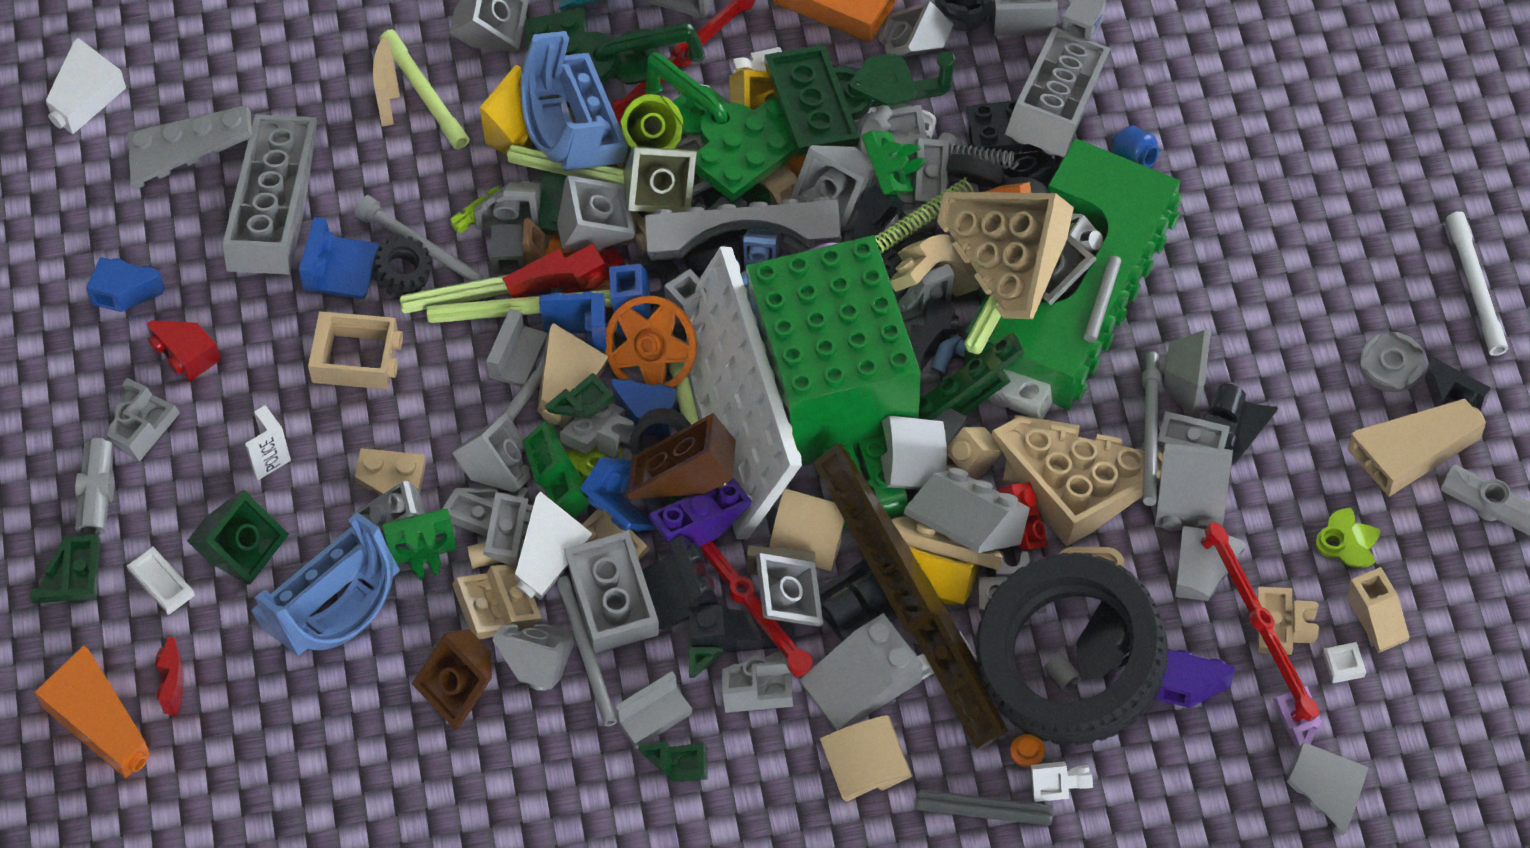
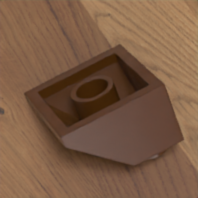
M470 629L444 633L412 682V685L454 729H459L492 679L491 651Z

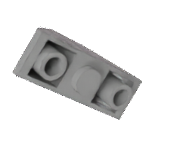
M403 481L352 513V516L358 512L377 525L385 539L382 524L425 513L419 490L409 481Z

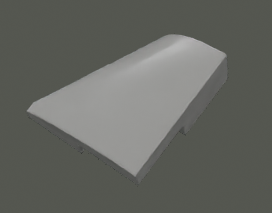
M126 378L122 385L126 390L123 402L116 404L114 410L115 419L109 426L107 437L118 448L140 462L180 412L175 405L152 395L146 386Z
M1183 526L1175 597L1209 601L1216 591L1218 583L1228 574L1215 546H1211L1210 549L1202 546L1204 543H1201V539L1206 537L1205 529ZM1228 535V543L1237 558L1239 554L1244 552L1245 542Z
M781 651L764 658L758 653L749 657L744 663L733 664L722 669V695L725 713L793 707L792 674L786 666L787 658Z
M1303 742L1295 752L1287 783L1297 793L1305 795L1309 805L1317 813L1321 810L1336 825L1334 830L1344 835L1356 808L1368 767Z

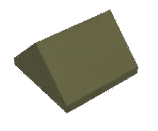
M633 146L623 170L627 210L654 212L667 209L671 210L672 213L685 212V209L690 208L697 151Z

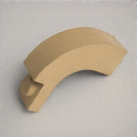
M947 234L929 237L910 244L899 251L898 255L903 261L896 267L897 273L890 279L892 288L897 292L917 285L932 267H942L949 264L954 273L952 292L956 297L978 290L980 284L974 277L977 271L970 262L965 263L952 245L955 239L952 235Z

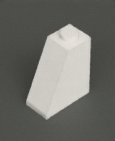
M76 39L46 99L50 112L48 117L51 122L59 129L64 127L71 134L77 132L126 89L121 70L82 40Z
M541 491L536 496L514 578L518 582L516 588L530 599L536 596L539 600L543 598L568 567L564 549L587 543L592 537V533Z

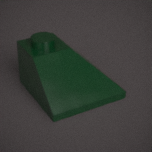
M241 490L208 514L187 542L210 564L245 584H251L288 537L289 533L245 490Z

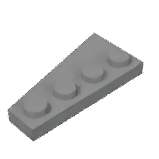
M245 105L128 132L130 183L134 190L145 186V181L156 176L161 179L170 175V170L185 163L190 166L199 162V158L213 151L217 154L252 138L251 112L249 108Z

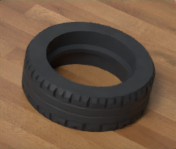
M1074 552L1073 554H1053L1048 558L1042 557L1037 561H1032L1026 567L1017 569L1014 574L1012 573L1007 577V581L1002 582L998 586V589L992 594V599L987 602L981 615L982 621L979 622L976 636L978 642L976 653L983 681L996 705L1005 717L1009 718L1010 722L1022 731H1028L1029 734L1043 741L1051 740L1054 744L1071 745L1072 743L1083 745L1094 743L1096 740L1102 741L1110 736L1113 737L1117 735L1118 731H1124L1131 724L1133 725L1137 721V717L1143 716L1162 687L1164 681L1162 677L1166 675L1168 664V644L1157 606L1153 598H1151L1149 591L1139 579H1135V576L1121 565H1116L1114 561L1107 560L1101 556L1093 557L1092 554ZM1082 596L1106 602L1124 620L1130 637V655L1127 666L1120 677L1103 692L1076 702L1051 701L1032 691L1025 684L1017 670L1014 653L1017 635L1025 622L1043 606L1062 598Z

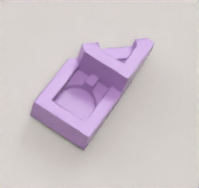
M1305 686L1304 688L1307 694L1309 695V697L1312 698L1308 687ZM1289 692L1274 698L1273 701L1296 749L1303 742L1311 745L1315 732L1319 729L1322 721L1320 716L1312 721L1301 719L1300 722H1296L1292 719L1295 715L1291 716V712L1296 709L1292 693Z

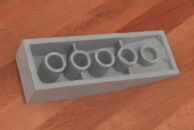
M1053 27L1015 104L1005 135L1012 137L1014 141L1020 144H1030L1041 148L1049 155L1065 157L1111 48Z
M255 114L252 125V138L249 139L222 244L226 270L228 272L290 275L306 203L317 117Z

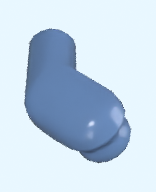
M954 336L943 341L939 345L930 369L937 373L945 374L952 357L957 354L964 357L965 340H963V337Z

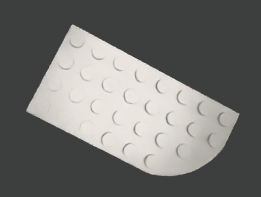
M720 247L702 274L695 292L701 290L702 296L698 303L699 308L690 317L697 338V354L695 363L688 375L699 419L701 420L714 413L736 440L732 478L739 482V485L752 502L732 524L736 539H749L800 469L802 460L801 454L797 451L794 442L792 426L788 423L784 411L783 399L779 395L775 383L774 371L770 367L766 355L765 343L762 341L757 327V318L753 314L748 299V290L744 286L740 274V265L735 259L732 247Z

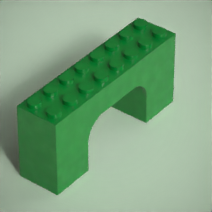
M1075 138L1052 178L1048 190L1051 193H1056L1073 206L1074 214L1084 215L1096 230L1101 233L1103 244L1095 256L1097 260L1089 267L1080 286L1069 298L1054 302L1052 305L1040 301L1033 319H1010L1001 316L980 354L969 353L965 348L964 366L970 360L991 348L999 339L1014 332L1025 353L1004 369L1050 384L1052 404L1070 411L1075 400L1081 401L1087 388L1085 381L1088 376L1096 374L1101 362V358L1098 357L1102 350L1107 352L1114 338L1112 331L1115 326L1121 327L1128 311L1125 307L1129 301L1134 302L1141 287L1138 283L1142 277L1147 278L1154 263L1152 257L1155 253L1160 254L1167 239L1165 233L1168 229L1173 230L1180 215L1177 209L1182 200V195L1179 194L1180 180ZM1110 256H1117L1121 259L1119 271L1095 343H1090L1084 340L1085 331ZM986 295L979 310L977 311L975 317L969 325L966 331L965 341L990 295Z

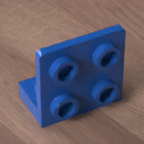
M314 217L299 266L303 290L365 299L372 278L373 262L376 251L379 249V244L333 237V232H329L327 219Z
M588 291L581 294L551 293L539 296L544 332L549 333L550 327L554 323L571 334L587 333V343L606 355V328L608 322L604 293Z
M601 457L580 487V490L588 496V503L598 510L607 511L612 516L610 519L612 523L622 530L654 531L656 527L649 517L621 495L622 492L628 490L631 460Z

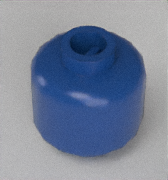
M1136 126L1125 127L1117 132L1112 139L1113 154L1148 168L1153 166L1158 158L1159 147L1156 137Z

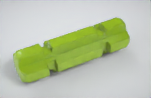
M493 187L486 192V197L482 195L462 209L464 213L458 212L451 217L450 223L452 228L457 233H462L470 227L468 224L474 225L476 223L475 207L500 188Z

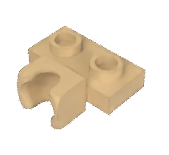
M1258 587L1257 598L1261 606L1272 615L1275 621L1273 629L1288 655H1292L1293 642L1314 643L1317 641L1319 626L1306 622L1315 620L1319 606L1317 602L1295 600L1292 603V588ZM1257 631L1258 653L1271 654L1260 632Z

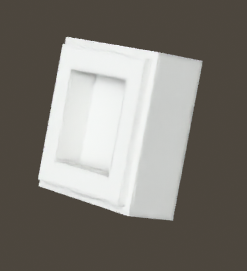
M1357 642L1324 648L1323 657L1332 683L1365 677L1366 669Z

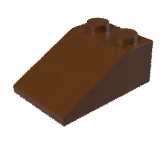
M714 413L632 456L627 496L630 500L705 494L714 488L724 487L733 477L736 440Z

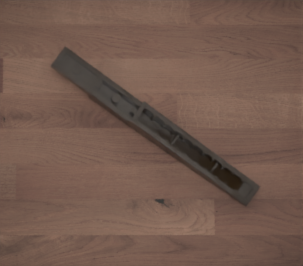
M836 444L815 460L813 464L905 632L913 633L976 749L983 750L1009 731L978 677L981 675L979 666L942 601L885 509L843 446Z

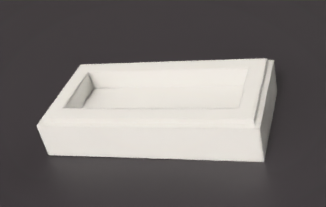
M154 546L127 565L130 574L167 615L195 596L193 589Z

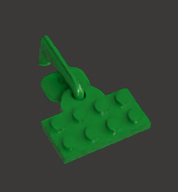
M653 52L649 55L645 93L654 95L661 93L663 90L660 84L661 77L682 94L672 101L678 107L683 117L682 134L700 135L702 143L705 145L696 153L695 173L733 202L797 155L776 95L755 110L742 104L726 103V100L710 87L698 84L660 53Z

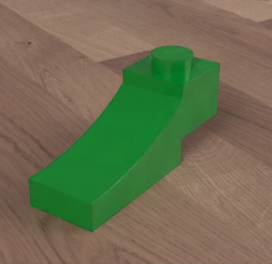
M544 420L522 442L535 482L545 488L547 497L571 517L575 518L590 505L587 501L588 496L580 490L586 479L579 474L568 457L554 425Z

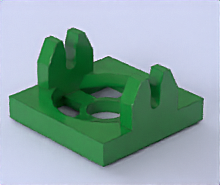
M871 130L862 134L863 143L883 194L905 196L914 192L908 175L919 171L926 160L925 158H916L909 161L908 157L917 153L921 149L920 145L896 143L892 132Z
M446 508L382 524L386 544L396 564L410 562L412 572L420 580H423L425 576L423 568L425 563L430 565V570L434 577L439 576L442 565L439 554L457 550L449 511ZM444 533L441 539L435 540L436 535ZM406 543L408 547L399 548L397 545Z

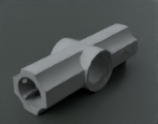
M91 438L88 442H84L82 470L76 476L75 492L78 506L75 529L77 534L81 535L98 534L100 536L105 534L108 503L112 502L114 497V479L112 474L114 446L112 442L103 438Z
M1456 464L1452 466L1441 487V491L1474 507L1482 519L1487 521L1499 520L1530 536L1529 501L1511 493L1508 485L1501 480H1486ZM1487 498L1496 499L1498 502H1492Z

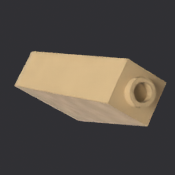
M1462 399L1356 430L1351 433L1347 450L1387 496L1390 497L1481 439L1486 421L1478 408L1472 407L1466 399Z

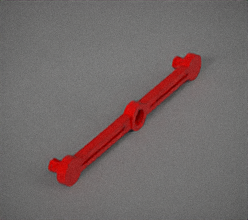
M756 0L731 1L697 32L702 46L742 10L751 9ZM684 42L678 43L674 47L672 55L668 58L678 68L680 66L687 67L693 62L687 56L689 48ZM646 82L640 83L625 98L610 102L618 123H621L622 114L627 105L637 97L646 94L644 91Z
M1215 522L1209 524L1205 528L1206 537L1201 539V543H1204L1202 546L1206 549H1210L1213 545L1215 546L1250 613L1249 619L1251 624L1260 632L1295 699L1296 708L1291 712V716L1295 715L1292 719L1296 722H1300L1301 719L1307 721L1314 720L1319 716L1318 705L1307 694L1274 631L1275 621L1272 615L1261 606L1228 543L1229 537L1225 529Z
M712 541L701 545L700 548L705 558L729 586V596L746 607L787 658L786 666L791 674L793 673L794 677H801L807 674L813 663L811 655L804 650H799L776 620L763 618L762 603L754 594L755 586L753 582L746 577H740ZM743 588L746 590V592L741 593L738 592L737 589Z

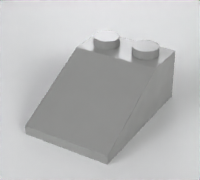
M1165 443L1157 490L1154 527H1160L1167 531L1182 530L1183 526L1205 529L1213 522L1223 526L1233 450Z
M629 531L564 549L581 615L595 654L658 636L659 621Z
M883 613L855 630L799 680V683L834 730L838 731L853 725L922 682L923 664Z

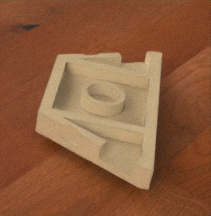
M907 515L891 519L907 546L996 570L1000 569L1003 556L998 549L977 553Z

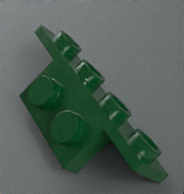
M1014 332L999 339L991 348L970 360L965 367L944 379L939 386L928 394L920 397L919 419L934 420L949 408L962 415H966L1011 381L1003 369L1025 353Z

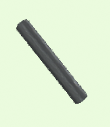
M919 790L916 797V809L920 811L1047 826L1051 825L1053 820V806L1047 804Z

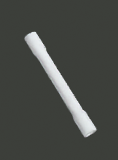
M1454 212L1447 216L1446 221L1453 242L1457 247L1480 317L1488 351L1493 356L1501 355L1508 350V345L1501 324L1497 320L1472 243V235L1465 214L1463 212Z

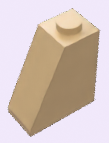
M554 323L550 327L545 344L537 412L550 424L565 428L572 416L549 413L545 405L564 389L570 392L592 373L599 378L604 371L609 356Z

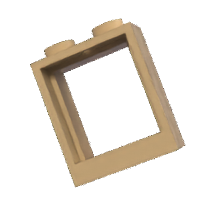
M319 311L308 364L312 383L389 390L390 379L395 378L397 375L398 361L395 358L396 350H401L403 343V332L398 331L396 318ZM334 336L385 340L381 367L370 368L329 364Z

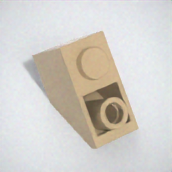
M963 427L947 446V471H949V468H960L967 471L968 476L976 480L989 470L1003 452L985 427Z
M1379 567L1351 579L1346 599L1378 653L1408 641L1410 637L1398 594L1382 568Z

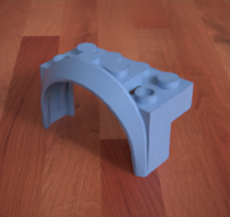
M566 31L534 34L526 55L521 77L522 112L532 142L551 161L561 162L564 171L624 163L628 145L621 133V128L589 53L565 56L569 42ZM552 95L562 96L554 99L538 100L540 97L546 98ZM567 101L570 104L577 124L573 123L571 120L567 106Z
M358 512L348 519L351 527L275 591L270 594L269 591L263 590L255 597L258 605L251 611L260 627L298 656L307 649L327 650L340 646L360 634L374 620L383 607L390 592L393 576L400 571L379 527ZM358 579H363L374 587L373 590L362 584ZM350 583L346 591L334 604L324 611L310 616L317 612L320 606L334 594L342 591L346 584Z

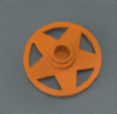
M642 296L629 300L615 311L606 328L607 349H605V353L609 356L608 363L612 371L620 380L632 379L621 368L639 366L646 384H664L674 388L688 376L695 363L697 338L694 327L687 314L668 299L658 296ZM643 303L661 305L649 319H646L632 309V307ZM676 316L685 328L688 343L672 335ZM619 322L627 340L614 351L613 337ZM686 362L679 374L665 384L667 363Z

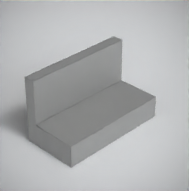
M509 309L486 360L489 378L523 387L531 376L548 333L524 326L522 312Z
M673 671L615 706L617 725L635 749L693 714L692 707L677 689L676 675Z

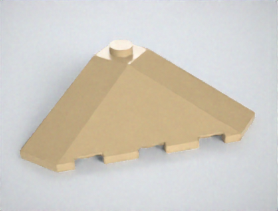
M943 192L937 223L944 232L949 231L955 239V242L952 244L963 261L965 263L970 262L977 271L974 277L986 294L994 296L998 302L995 308L1003 318L1033 319L1068 238L1074 207L1056 193Z
M1017 417L992 431V436L1020 482H1031L1032 489L1037 497L1039 513L1066 547L1093 533L1143 496L1144 443L1140 450L1121 446L1122 439L1101 434H1097L1095 440L1075 436L1077 429L1051 424L1050 430L1039 429L1030 426V419ZM1158 448L1157 485L1159 484L1163 454Z

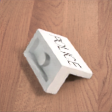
M266 405L254 411L260 435L245 443L252 471L257 481L291 461L283 429Z

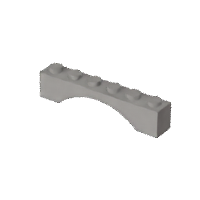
M817 197L813 199V202L800 203L797 199H787L781 201V204L768 205L766 202H753L749 204V207L736 208L732 204H724L718 206L715 210L690 207L685 209V212L678 213L661 209L654 211L653 215H645L647 253L651 261L684 258L690 251L706 240L725 232L741 229H765L780 232L797 239L809 248L825 243H842L838 200H832L831 197Z

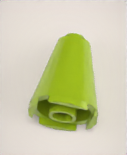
M645 94L631 101L625 108L621 118V133L631 150L633 146L674 149L681 140L683 117L678 107L669 98Z

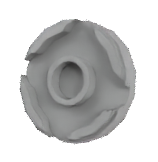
M1399 332L1374 335L1365 343L1359 358L1360 371L1365 380L1373 387L1385 392H1402L1411 389L1420 381L1425 369L1423 350L1420 345L1410 336Z

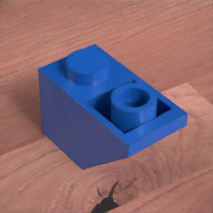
M100 257L86 289L92 305L123 312L163 294L165 287L160 271L150 266L140 267L128 264L118 258L108 259Z
M641 264L609 267L610 297L614 313L629 300L650 296L649 274ZM643 303L632 307L633 310L646 319L650 318L651 304ZM618 322L617 329L619 338L627 339Z
M632 379L612 380L614 402L617 406L625 409V417L633 421L635 426L639 418L650 410L669 408L677 411V389L670 388L664 384H642ZM661 423L653 424L646 429L644 435L668 438L671 436L673 427Z

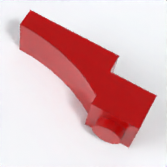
M592 243L564 258L560 249H557L502 279L512 298H522L536 292L559 287H579L583 292L588 288L598 287L610 276L604 261Z

